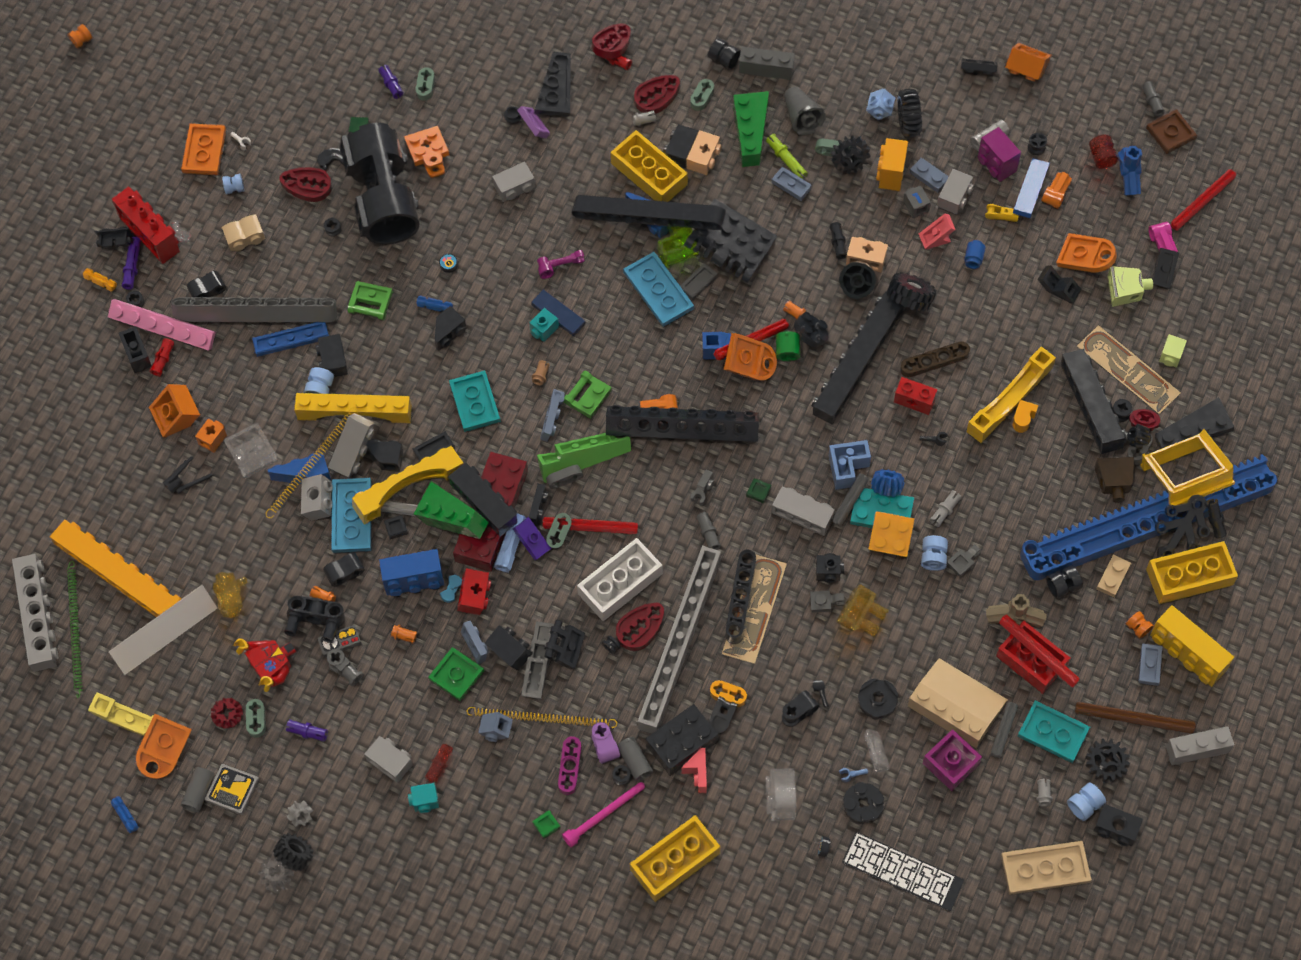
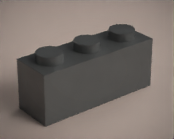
M742 46L739 73L792 80L795 53Z

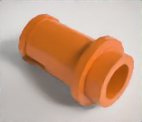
M788 301L785 304L786 307L783 308L784 312H787L796 319L806 312L805 308L801 309L791 301Z
M316 585L310 591V597L333 602L336 600V595L332 591L327 592Z
M394 625L391 636L395 640L398 638L414 644L417 631L402 628L401 625Z

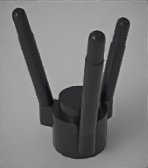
M190 456L172 475L163 481V484L172 494L175 491L180 494L183 490L212 477L213 474L210 473L181 486L183 482L178 475L193 460V456Z

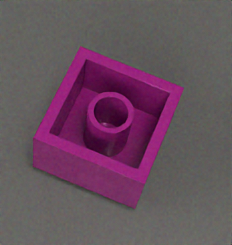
M999 127L981 137L978 160L989 169L992 177H996L1001 182L1017 172L1021 151Z
M952 729L924 756L922 764L953 791L980 765L982 756Z

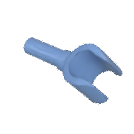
M842 768L839 773H848L849 775L846 778H841V780L849 782L852 777L868 774V770L850 771L847 768Z

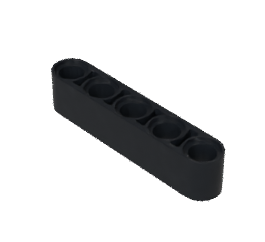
M749 549L743 550L738 558L726 623V640L730 644L740 643L744 635L756 568V554ZM750 559L752 562L744 563L743 560ZM747 577L749 580L741 581L740 578ZM742 594L745 598L738 599L736 596ZM739 612L742 616L735 617L733 614ZM736 630L739 634L731 635L730 632Z

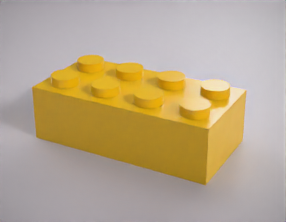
M637 130L610 152L611 164L655 201L669 202L688 185V173Z
M1224 541L1152 559L1146 568L1159 604L1232 586L1238 577Z
M1173 605L1156 621L1150 634L1156 644L1166 648L1173 658L1179 659L1187 670L1193 671L1204 684H1209L1211 687L1225 674L1234 659L1232 654Z
M695 815L630 863V871L654 902H656L720 854V845Z

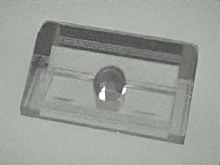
M866 729L864 738L875 772L879 773L889 770L890 766L880 734L877 731Z

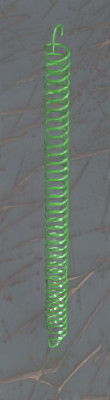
M67 572L68 576H69V575H76V573H70V574H69V573ZM68 577V584H69V582H76V580H75V581H73V580H70V581H69V578H71V577ZM70 610V618L73 615L71 612H78V610ZM71 627V635L74 632L72 629H79V627ZM73 665V669L74 667H81V665Z

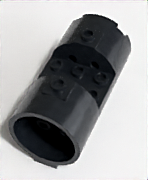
M369 123L359 126L360 130L341 136L339 147L346 176H352L357 182L365 184L367 189L361 196H356L354 202L360 236L381 245L405 241L412 237L420 227L416 211L419 208L418 199H415L414 193L409 187L396 183V176L403 172L404 166L407 164V155L403 153V149L400 147L396 129L389 128L388 124Z

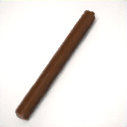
M1077 702L1075 706V713L1191 734L1195 731V722L1084 702Z

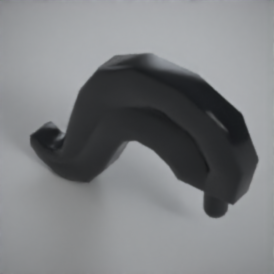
M330 148L320 153L317 159L320 168L323 167L324 170H327L326 166H329L335 160L343 164L340 149Z

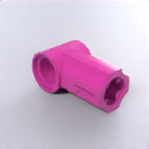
M1169 222L1149 226L1150 239L1156 243L1158 250L1165 248L1178 252L1172 238V229Z

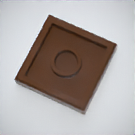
M1177 109L1146 126V129L1166 154L1197 138V134Z

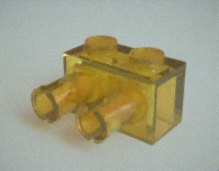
M859 584L853 589L836 622L852 632L860 628L874 637L880 626L866 619V613L869 612L883 621L889 610L874 602L876 593Z

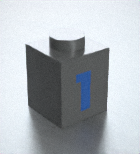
M921 186L909 188L904 192L903 202L912 218L929 212L931 202Z

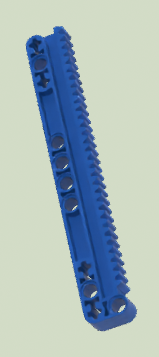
M1261 454L1259 459L1253 457L1252 462L1248 459L1245 464L1240 462L1238 467L1234 464L1233 480L1235 484L1206 495L1204 498L1206 501L1214 499V502L1215 499H1218L1219 508L1222 512L1271 493L1277 482V477L1269 470L1266 464L1267 458ZM1245 487H1249L1253 491H1248ZM1163 491L1161 496L1158 493L1155 495V498L1149 496L1147 501L1142 499L1140 504L1136 501L1134 506L1128 504L1126 509L1122 506L1119 512L1114 509L1113 514L1107 512L1105 517L1101 514L1098 520L1093 517L1091 522L1086 520L1084 525L1080 522L1077 528L1072 525L1070 530L1064 528L1063 533L1058 530L1056 536L1050 533L1049 539L1043 536L1042 542L1037 543L1034 540H1028L1022 546L1020 557L1029 576L1034 580H1042L1054 572L1060 573L1061 569L1070 565L1076 567L1159 536L1162 533L1156 532L1154 528L1158 520L1167 522L1179 519L1180 517H1170L1165 514V508L1169 505V492ZM1199 501L1195 503L1196 508L1200 507ZM1207 507L1203 512L1204 518L1209 517ZM1170 508L1169 513L1173 514L1174 509ZM1188 511L1178 513L1183 516L1182 518H1184ZM1194 516L1193 520L1191 521V523L1196 522V517H1195V516ZM1160 524L1158 527L1160 531L1164 529L1163 524ZM1140 527H1146L1148 531H1144ZM1123 533H1128L1131 537H1125ZM1026 550H1032L1034 554H1028ZM1052 560H1058L1060 564H1055Z

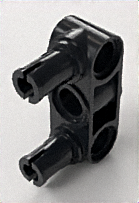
M293 596L288 600V620L284 633L287 636H295L301 621L315 625H326L322 640L326 643H333L337 629L345 622L343 606L338 602L320 598Z

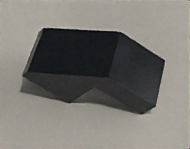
M1051 265L1045 266L1037 279L1047 292L1070 304L1074 303L1082 290L1072 277L1061 278Z

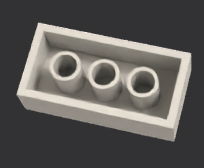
M636 538L577 585L578 595L602 621H605L663 574L662 564Z

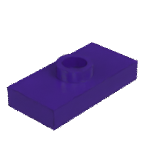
M529 517L513 528V531L534 560L551 549Z

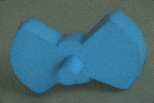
M457 575L448 577L449 585L446 590L440 593L441 599L447 603L455 601V593L461 587L462 579Z

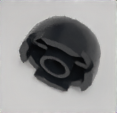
M861 261L851 262L846 265L839 277L843 293L855 299L871 294L877 280L873 268Z

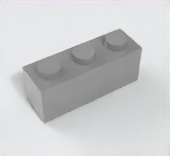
M355 413L350 415L328 468L347 477L354 473L356 474L361 466V463H359L360 458L365 455L368 448L366 443L374 434L373 426L375 423Z
M783 486L772 505L773 514L823 536L826 534L835 509L829 504L819 503L811 496H803L793 488H785Z
M1227 726L1169 739L1166 749L1171 765L1230 753L1234 747V742Z

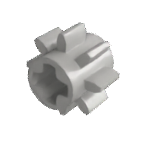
M304 800L301 804L294 801V804L287 808L290 814L286 817L292 821L294 826L298 824L305 826V823L312 820L310 813L313 809L307 806L308 804Z

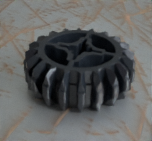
M910 88L900 90L897 96V113L901 133L904 137L909 138L919 136L922 131V113L918 92Z

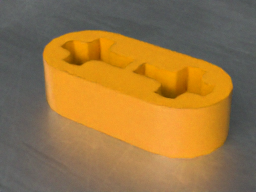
M720 680L713 682L710 687V694L715 700H718V697L721 696L725 698V701L738 703L737 707H741L746 703L747 694L741 687ZM722 687L723 692L716 694L715 689ZM740 693L741 698L736 701L734 696Z

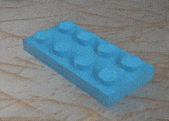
M655 252L623 269V273L663 327L694 310L691 300Z
M371 478L332 479V553L371 551V521L363 524L352 507V498L355 494L371 488Z

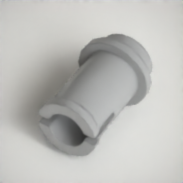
M654 111L641 114L637 112L635 115H632L634 126L640 127L642 124L656 122V116L653 115L655 114Z
M1045 779L1037 781L1038 797L1036 801L1040 806H1049L1053 801L1050 793L1051 781L1049 779L1046 780V783Z

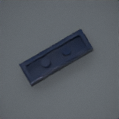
M542 290L531 302V305L537 310L541 311L545 308L556 316L559 326L572 336L585 325L584 319L545 290Z

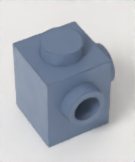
M499 712L483 714L478 733L485 736V739L491 742L509 738L513 719Z

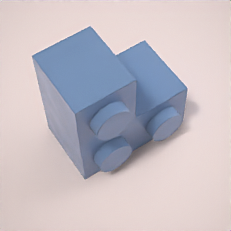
M864 440L829 446L828 456L835 490L852 487L856 478L854 469L870 467L871 455L868 441Z

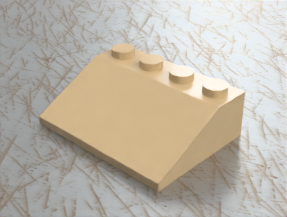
M939 658L909 698L908 707L949 732L953 729L968 744L977 748L1004 707L1007 699Z

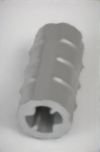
M1000 120L973 136L971 142L974 148L979 151L981 137L997 127L1006 135L1009 134L1010 131L1005 121Z

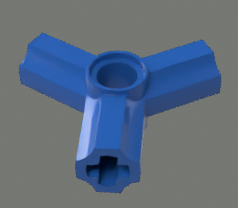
M1136 146L1124 147L1118 152L1120 172L1124 183V195L1141 194L1142 152Z

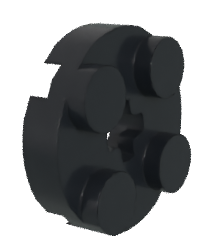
M804 312L795 320L794 329L796 333L800 332L802 335L801 340L807 345L818 348L828 341L829 336L826 330L828 325L825 321L818 320L809 312Z
M870 679L861 686L858 694L860 709L874 720L891 715L898 703L897 690L887 680ZM874 695L882 696V702H875Z
M858 782L856 785L851 786L844 795L843 805L845 813L850 820L858 824L874 822L883 812L884 797L875 786ZM866 799L869 806L861 808L859 800Z

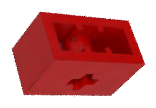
M901 377L895 392L894 403L929 415L936 400L937 389Z
M465 569L462 576L457 611L480 615L483 609L486 610L488 598H485L486 591L489 592L491 580H488V572Z

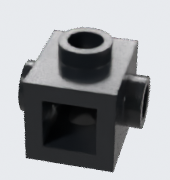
M833 553L817 555L816 581H825L826 583L840 581V575L844 574V562H841L840 555Z

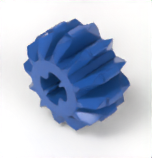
M881 469L880 471H875L871 481V488L875 493H879L880 496L895 497L900 495L904 488V477H902V474L896 473V471Z

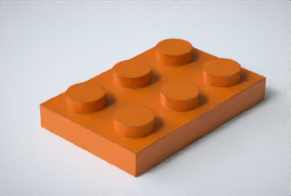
M190 123L181 168L182 173L218 175L226 134L225 125Z

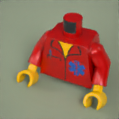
M237 639L233 645L239 646L236 650L237 654H242L244 650L247 651L245 655L261 679L259 686L265 685V692H268L270 687H275L285 682L291 668L287 658L296 652L290 642L280 648L275 640L246 642L243 639Z

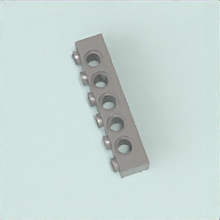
M36 554L14 558L12 562L28 664L33 672L56 667V659H59L57 648L53 646V641H56L54 630H51L50 627L53 619L47 609V606H50L48 595H45L44 590L47 588L45 577H42L41 572L44 571L43 561L39 560ZM34 575L33 578L27 579L28 576ZM33 592H37L35 596L30 597ZM40 609L37 614H33L35 610ZM43 627L41 631L35 632L37 628ZM41 645H46L44 649L38 650Z

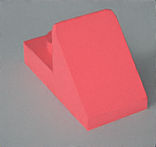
M944 213L921 231L919 236L924 248L930 249L950 243L949 234L956 229L950 215Z
M701 748L682 767V774H694V787L698 786V793H707L705 748Z

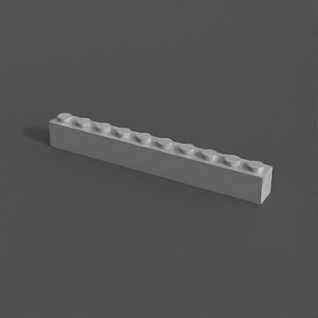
M705 546L701 548L638 719L639 730L652 734L661 726L719 567L721 551Z

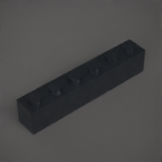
M1084 349L1062 354L1061 367L1100 453L1104 454L1123 449L1124 440H1126L1125 431L1120 428L1119 418L1112 411V403L1105 396V388L1098 381L1097 371L1092 368L1091 357L1086 355Z

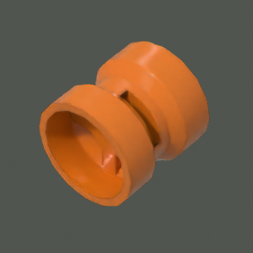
M83 24L78 26L76 31L68 33V37L76 48L81 47L84 41L88 42L93 39L91 33Z
M1140 611L1135 613L1126 622V625L1135 631V635L1139 639L1143 638L1154 627L1150 621L1144 619V615Z

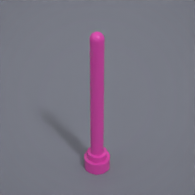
M639 782L577 829H572L571 831L568 829L562 834L565 842L572 848L578 843L582 834L645 788V784Z

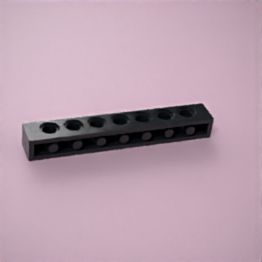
M607 406L606 435L758 442L759 412L716 411L714 409L697 410L694 408L677 409L674 407L665 409L658 407L642 408L639 406Z

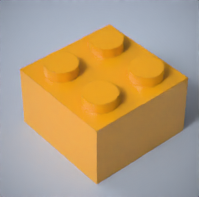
M886 138L885 145H881L876 181H879V188L900 191L908 141Z
M876 511L869 550L907 557L914 518Z

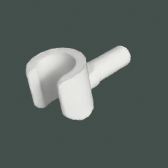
M234 132L230 134L240 143L242 150H246V146L243 145L244 143H248L251 146V141L248 137L240 138Z

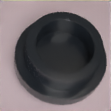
M515 106L508 107L504 112L505 120L511 124L519 122L522 118L517 111L518 108Z

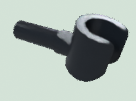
M940 432L937 436H920V440L932 441L938 446H943L947 441L940 438H946L947 433Z
M814 680L813 691H820L823 706L828 707L824 681Z

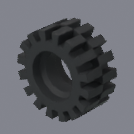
M290 833L283 834L275 845L273 855L278 857L276 860L278 862L281 861L282 866L286 865L287 869L291 870L293 868V871H302L313 857L312 846L307 845L308 841H303V837H296V834L291 836Z

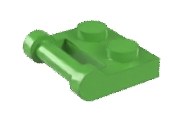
M356 281L348 305V313L354 314L356 312L385 320L386 311L393 293L392 288ZM357 302L380 306V309L358 306Z
M583 371L580 375V380L569 395H565L563 402L591 419L612 391V387L593 377L589 372ZM587 382L591 384L578 402L574 399Z

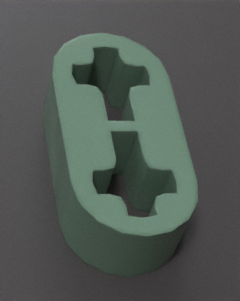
M423 68L418 73L416 94L423 101L429 100L433 94L435 76L431 68Z
M703 79L698 83L690 99L692 109L701 111L707 106L714 93V83L711 80Z
M818 139L815 151L821 155L832 156L831 151H835L833 145L838 146L839 143L836 140Z
M560 513L554 518L546 539L550 547L559 548L563 545L572 524L570 515ZM565 516L568 525H563L560 530L558 529L560 526L558 518ZM558 531L560 532L558 538L561 541L560 543L557 542L554 545L552 544L553 540L550 539V537L555 536Z
M252 699L246 705V728L249 735L254 738L261 737L266 730L265 707L259 699ZM254 705H258L260 708L257 709V716H254V712L251 710L254 709ZM255 721H257L260 727L256 732L252 729L255 726Z

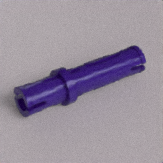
M133 237V243H130L128 247L126 265L123 267L124 276L121 286L127 290L134 288V279L138 273L136 267L141 239L138 237Z

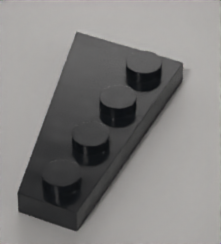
M553 51L534 114L569 117L571 53Z
M1218 397L1156 433L1155 440L1159 448L1162 449L1196 436L1203 429L1213 438L1234 431V425Z

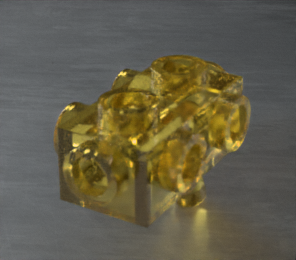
M220 572L215 575L216 581L213 583V591L218 597V608L223 617L234 618L239 616L243 607L239 594L241 592L240 587L248 581L245 576L235 580L234 573Z

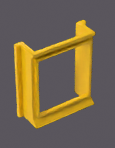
M1205 429L1196 436L1150 454H1142L1140 467L1143 471L1151 469L1169 492V505L1175 506L1187 503L1192 495L1197 494L1204 497L1235 484L1232 463ZM1205 448L1220 467V469L1175 486L1159 465Z

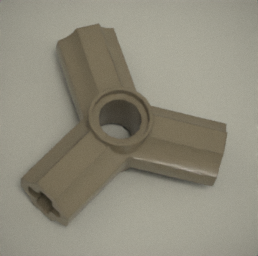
M1017 594L1008 604L989 606L986 609V616L990 624L999 623L1004 615H1008L1018 625L1024 620L1029 625L1038 628L1042 627L1046 621L1044 611L1030 607L1029 599L1024 594Z

